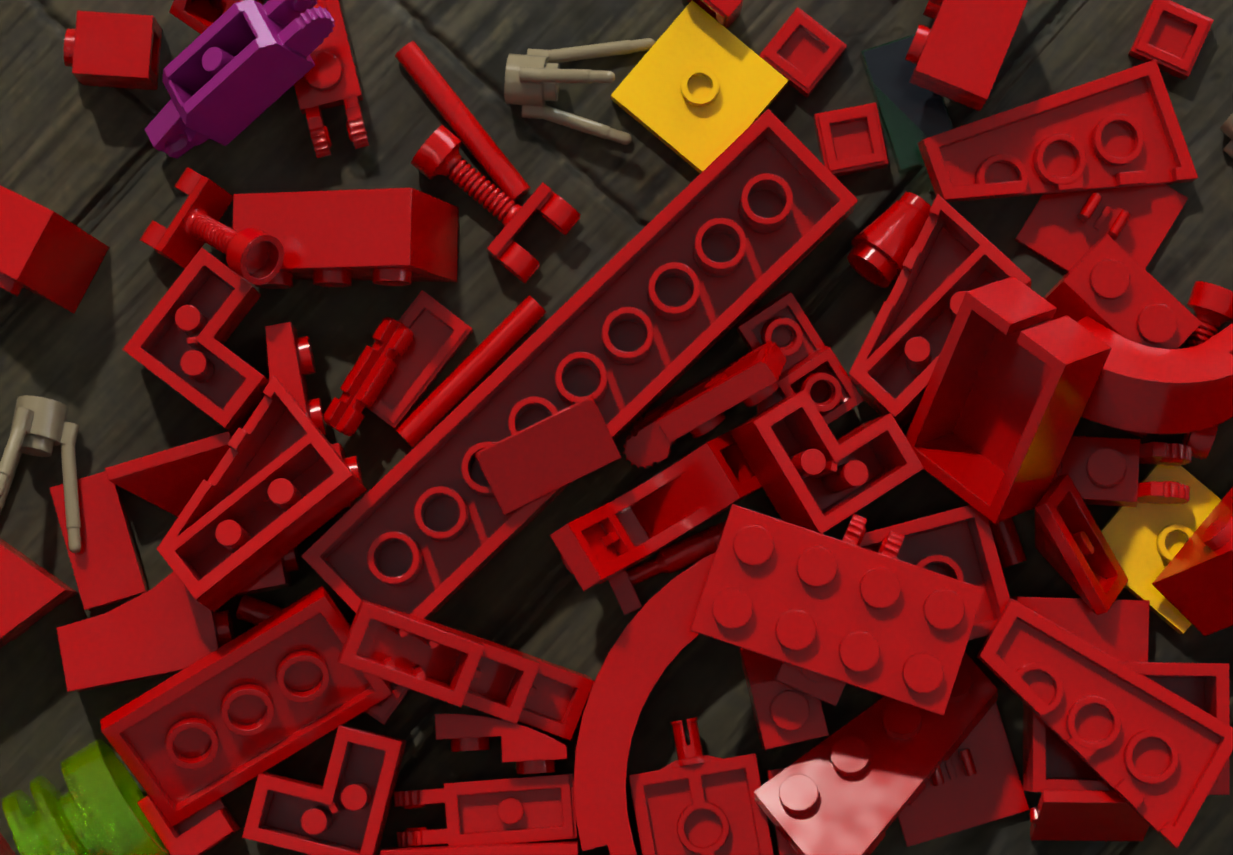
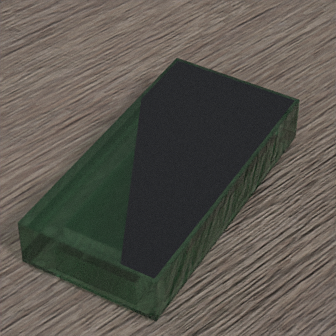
M915 34L863 50L860 53V58L874 100L877 103L878 112L899 173L925 165L917 144L918 142L954 129L943 96L909 83L916 64L906 61L905 58Z

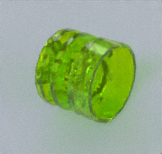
M101 739L93 741L61 761V771L68 792L64 795L42 775L30 781V790L34 801L21 789L15 790L2 798V809L20 855L170 854L137 804L139 800L145 797L121 760Z

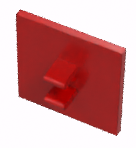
M1166 184L1042 194L1015 241L1068 272L1099 239L1108 234L1146 269L1188 198Z
M996 702L949 760H944L926 781V788L912 805H907L898 815L906 847L1030 810Z

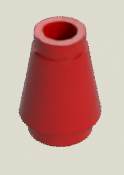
M905 192L899 200L852 239L853 249L847 256V259L853 269L867 281L882 288H887L893 279L897 280L903 268L902 264L910 248H913L929 216L931 206L920 196L911 192Z

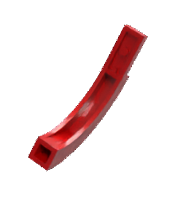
M715 553L701 559L674 577L648 600L627 624L609 651L593 683L582 715L575 750L573 780L575 818L582 852L607 845L610 855H637L627 812L626 798L627 761L632 736L640 712L652 688L679 652L699 635L690 631Z

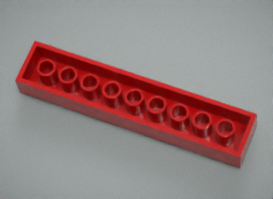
M767 109L301 557L355 613H357L361 600H366L430 620L570 485H565L504 515L474 455L476 452L590 396H593L615 442L719 342L734 325L746 316L852 214L858 199Z

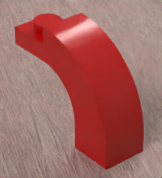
M1088 316L1077 321L1081 326L1112 347L1081 417L1118 429L1150 434H1178L1200 431L1221 424L1233 417V323L1199 345L1182 349H1164L1146 346L1126 339Z
M727 432L706 442L678 462L620 497L567 523L552 533L550 537L561 553L565 567L575 576L582 590L585 591L598 583L601 584L658 552L729 509L732 504H737L762 488V485L730 432Z

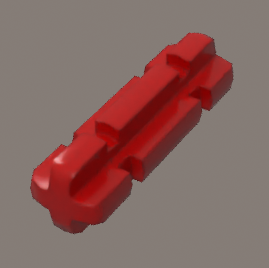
M386 317L382 320L372 336L376 340L373 346L367 345L340 387L343 391L340 399L334 397L325 411L323 420L327 425L346 436H351L356 432L365 417L361 412L365 406L371 408L397 366L394 359L397 355L403 356L412 342L414 334L410 328L391 317Z

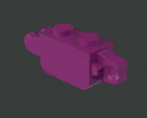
M255 0L234 3L163 69L162 82L171 99L144 129L153 147L158 151L165 152L170 157L178 159L195 145L198 146L208 139H212L224 146L228 145L315 66L310 53L324 42V38L329 37V34L333 32L332 28L335 27V21L326 8L322 9L321 6L318 8L313 7L318 4L317 0H269L264 5Z

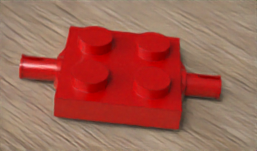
M698 717L686 719L690 740L689 745L686 744L682 720L670 722L673 728L678 760H674L659 770L629 775L642 855H774L767 815L755 802L754 791L761 787L756 753L727 758L703 755L697 722Z

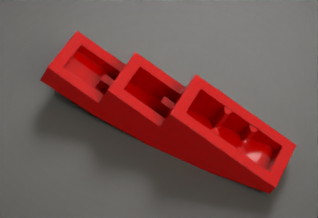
M361 600L338 658L340 664L455 706L462 707V705L514 724L521 722L570 741L594 683L590 676L472 634L366 600Z

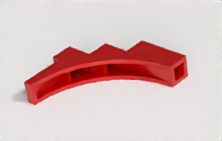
M291 322L265 326L269 381L274 375L291 393L322 434L326 436L327 427L326 422L323 420L324 410L321 399L309 398L305 375L316 373L309 335L298 337L297 329ZM340 443L331 444L363 484L357 455L346 457L345 449ZM354 501L339 513L349 511L355 505ZM297 546L232 598L292 587L290 572L300 570ZM174 571L151 590L105 614L56 628L67 692H81L175 674L235 639L229 610L219 612L218 608L213 612L196 601Z

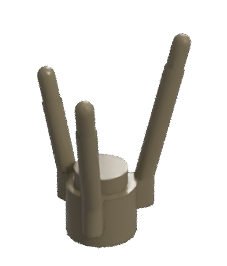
M652 38L552 50L528 48L527 55L509 53L505 70V103L522 105V118L544 119L605 140L628 145L632 141L629 133L545 104L546 101L558 100L560 83H612L615 80V74L612 71L560 69L559 63L649 51L655 44V41Z
M19 396L16 402L10 436L0 461V514L2 508H4L22 453L32 456L50 457L52 456L53 447L61 446L68 546L72 553H78L82 547L75 451L79 425L65 422L68 407L59 401L38 396Z

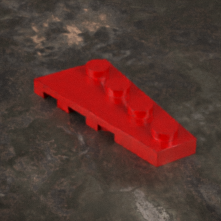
M1156 59L925 138L917 143L936 196L939 194L946 202L1184 183L1198 179Z
M1010 599L977 657L1173 848H1178L1233 751V727L1018 601Z
M964 652L944 716L883 697L754 791L755 802L799 855H870L884 839L886 830L907 805L911 806L926 788V781L944 760H949L998 700V689L967 653Z

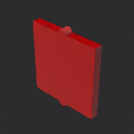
M1043 790L1038 806L1030 808V822L1032 823L1030 827L1031 840L1143 841L1149 828V824L1115 791Z

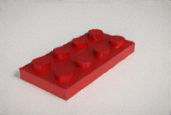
M732 504L690 631L944 716L985 589Z
M322 585L100 719L101 732L173 827L258 776V773H263L338 728V726L391 696L393 693L389 681L338 662L351 626Z

